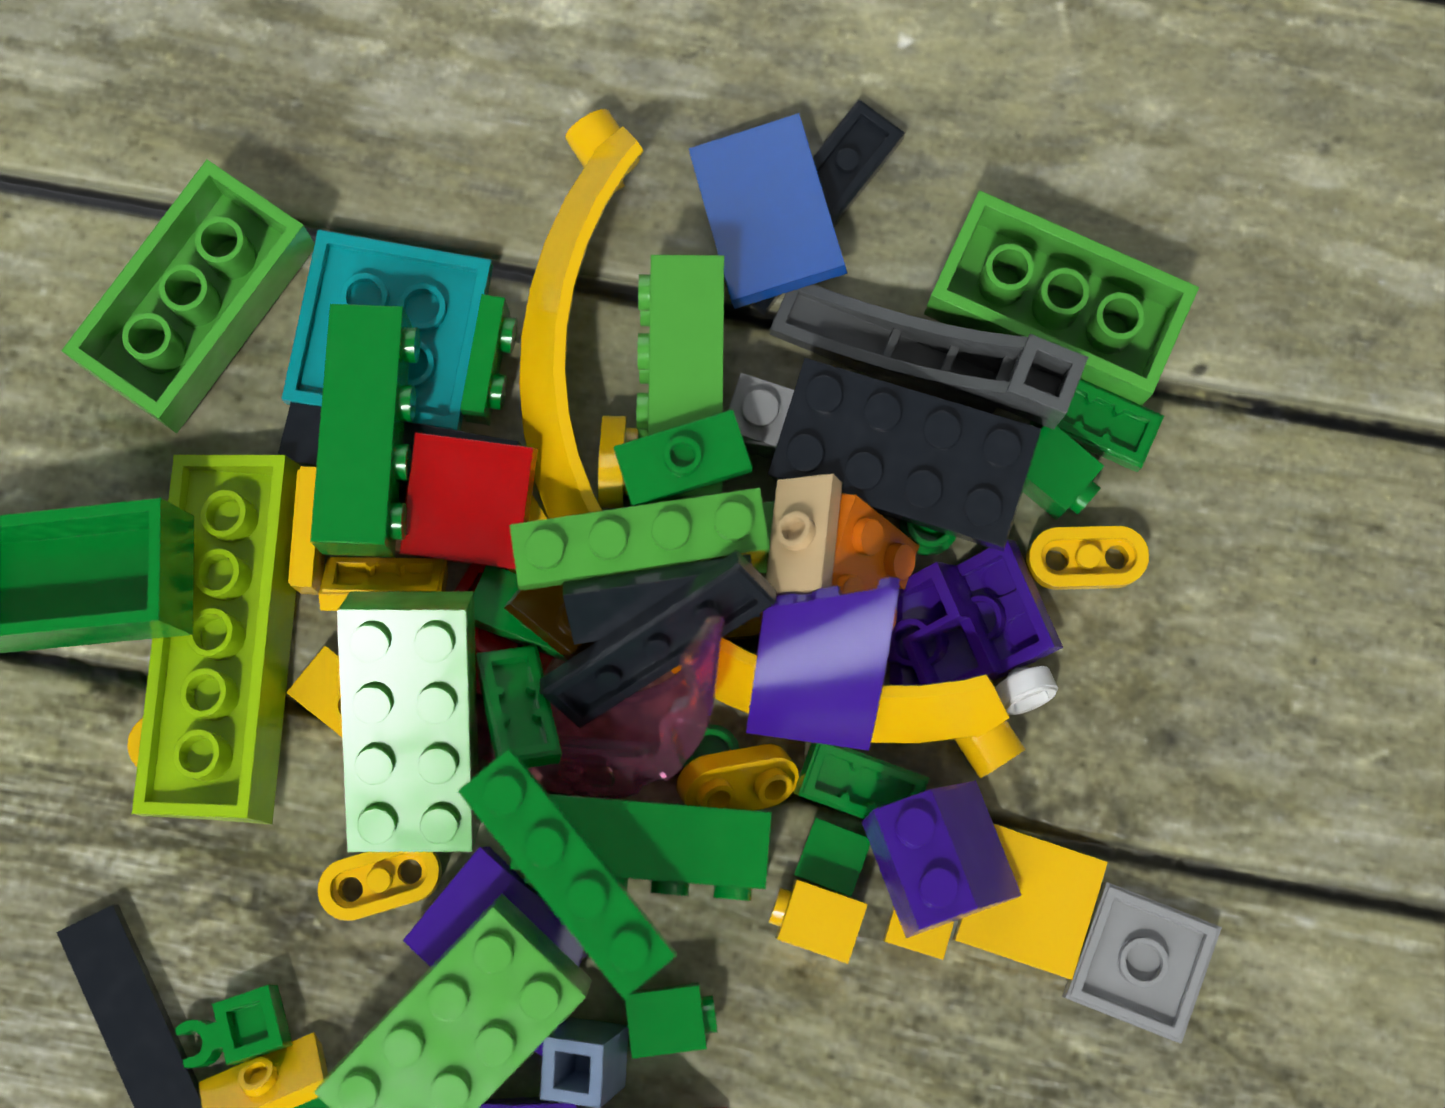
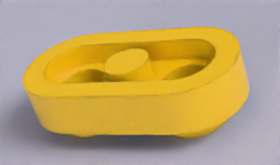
M602 416L598 460V501L601 508H624L625 496H628L613 446L638 439V429L627 428V416Z
M1125 526L1050 528L1040 533L1032 541L1026 553V565L1033 580L1039 585L1052 590L1122 588L1139 579L1149 563V550L1145 540L1135 530ZM1115 549L1123 555L1124 565L1122 568L1114 569L1106 563L1105 554L1107 550ZM1048 551H1058L1064 556L1065 567L1062 570H1053L1047 565L1046 554Z
M764 744L707 754L694 759L681 771L677 780V792L684 805L754 811L776 806L786 800L795 790L799 779V772L792 759L782 747L774 744Z
M364 852L340 859L324 870L318 882V898L323 909L336 919L344 921L362 919L429 897L440 883L442 875L441 862L436 852ZM413 859L420 864L422 875L417 882L410 884L402 878L401 868L406 861ZM351 877L357 878L363 887L361 896L355 901L346 899L342 892L344 882Z

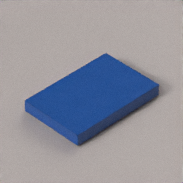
M799 113L689 148L718 255H724V277L734 309L848 274Z

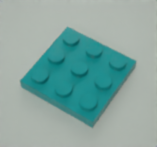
M318 230L283 389V402L286 405H290L291 402L320 407L322 405L330 304L403 306L412 327H418L420 331L418 363H409L408 385L415 386L416 411L414 420L406 422L460 431L463 420L460 407L481 294L488 295L493 271L492 261Z

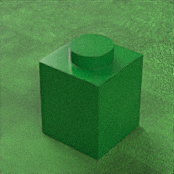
M1043 426L1023 493L1055 520L1068 508L1078 515L1101 489L1092 480L1104 468V465L1058 426L1054 430Z
M699 982L635 990L625 998L632 1059L707 1049L706 1034L718 1032L713 995L701 996Z

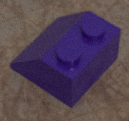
M976 780L930 789L872 810L862 821L906 939L1022 896Z

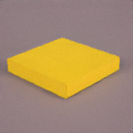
M993 824L1022 896L959 919L953 940L1072 980L1108 862Z

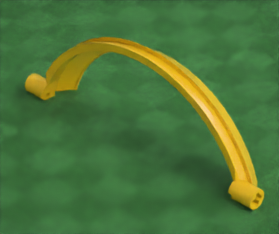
M599 109L587 114L570 127L565 134L566 141L584 169L565 197L544 242L529 290L521 335L519 389L523 433L526 447L538 449L534 481L549 519L602 511L594 496L580 459L570 418L566 380L567 328L574 288L587 246L606 205L616 191L625 187L623 178L636 167L640 156L644 152L639 142L624 126L619 127L607 109ZM722 637L671 670L676 676L716 700L749 714L757 655L743 650ZM987 675L963 681L920 686L882 685L871 743H926L955 739L979 778L986 776L1026 750L1008 723L1007 719H1009V716Z

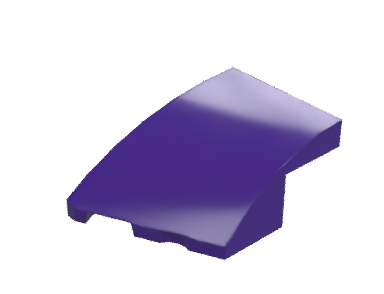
M1008 539L1004 552L988 548L957 566L935 562L908 578L905 589H899L896 603L897 620L891 634L887 663L890 664L889 686H920L963 681L982 675H987L992 682L1008 675L1009 672L1017 667L1027 666L1063 648L1016 541Z
M881 578L877 589L842 594L838 586L817 589L809 594L792 593L776 596L777 603L763 611L746 733L869 751L885 674L900 578Z
M480 846L403 939L431 967L502 893L578 967L587 955V952L538 891L528 883H524V880L513 869H510V866L490 846ZM543 1042L534 1050L542 1057Z

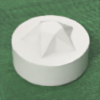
M1022 666L1009 672L1007 678L995 687V690L1007 714L1017 715L1036 709L1050 701L1056 695L1058 686L1047 666L1032 668Z

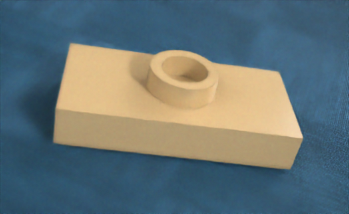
M834 474L777 480L766 580L775 588L776 596L792 593L809 594L817 589L831 587L842 482Z

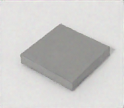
M1103 882L1073 979H1068L1062 997L1181 1044L1222 927L1111 883Z

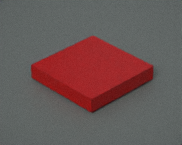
M415 432L406 500V537L404 540H401L400 553L516 569L510 524L529 522L538 449Z

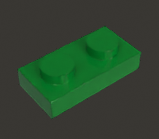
M481 294L460 407L466 422L490 426L493 409L502 410L504 405L507 375L499 374L503 352L512 353L514 350L518 326L517 318L510 317V311L504 297Z

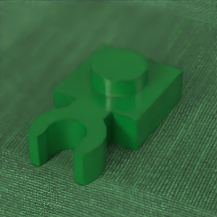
M265 985L213 1003L212 1007L216 1022L210 1020H187L175 1028L177 1036H188L198 1033L202 1038L200 1052L193 1057L183 1060V1065L186 1068L208 1067L219 1059L222 1052L224 1053L226 1065H236L293 1045L278 985Z

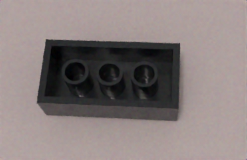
M804 358L768 475L777 482L780 479L834 474L842 482L841 494L857 495L879 514L1004 552L1040 440L1041 428Z

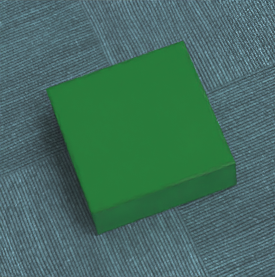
M815 817L793 875L851 897L870 848L869 840L865 836Z

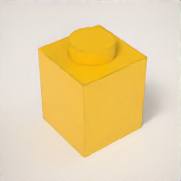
M794 880L791 891L779 888L768 923L779 926L775 936L777 940L849 964L868 904L799 880Z

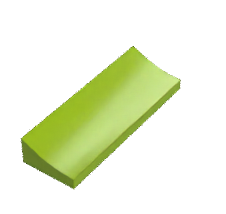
M286 455L173 456L168 502L194 515L193 635L152 639L132 814L150 817L273 824L296 590L288 584L297 470H300L301 466Z

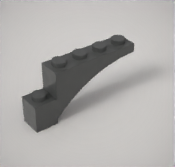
M815 284L785 293L770 329L771 336L885 382L991 414L998 407L1053 430L1066 415L1088 360V357L1032 334L1028 337L1013 336L943 324L869 304Z

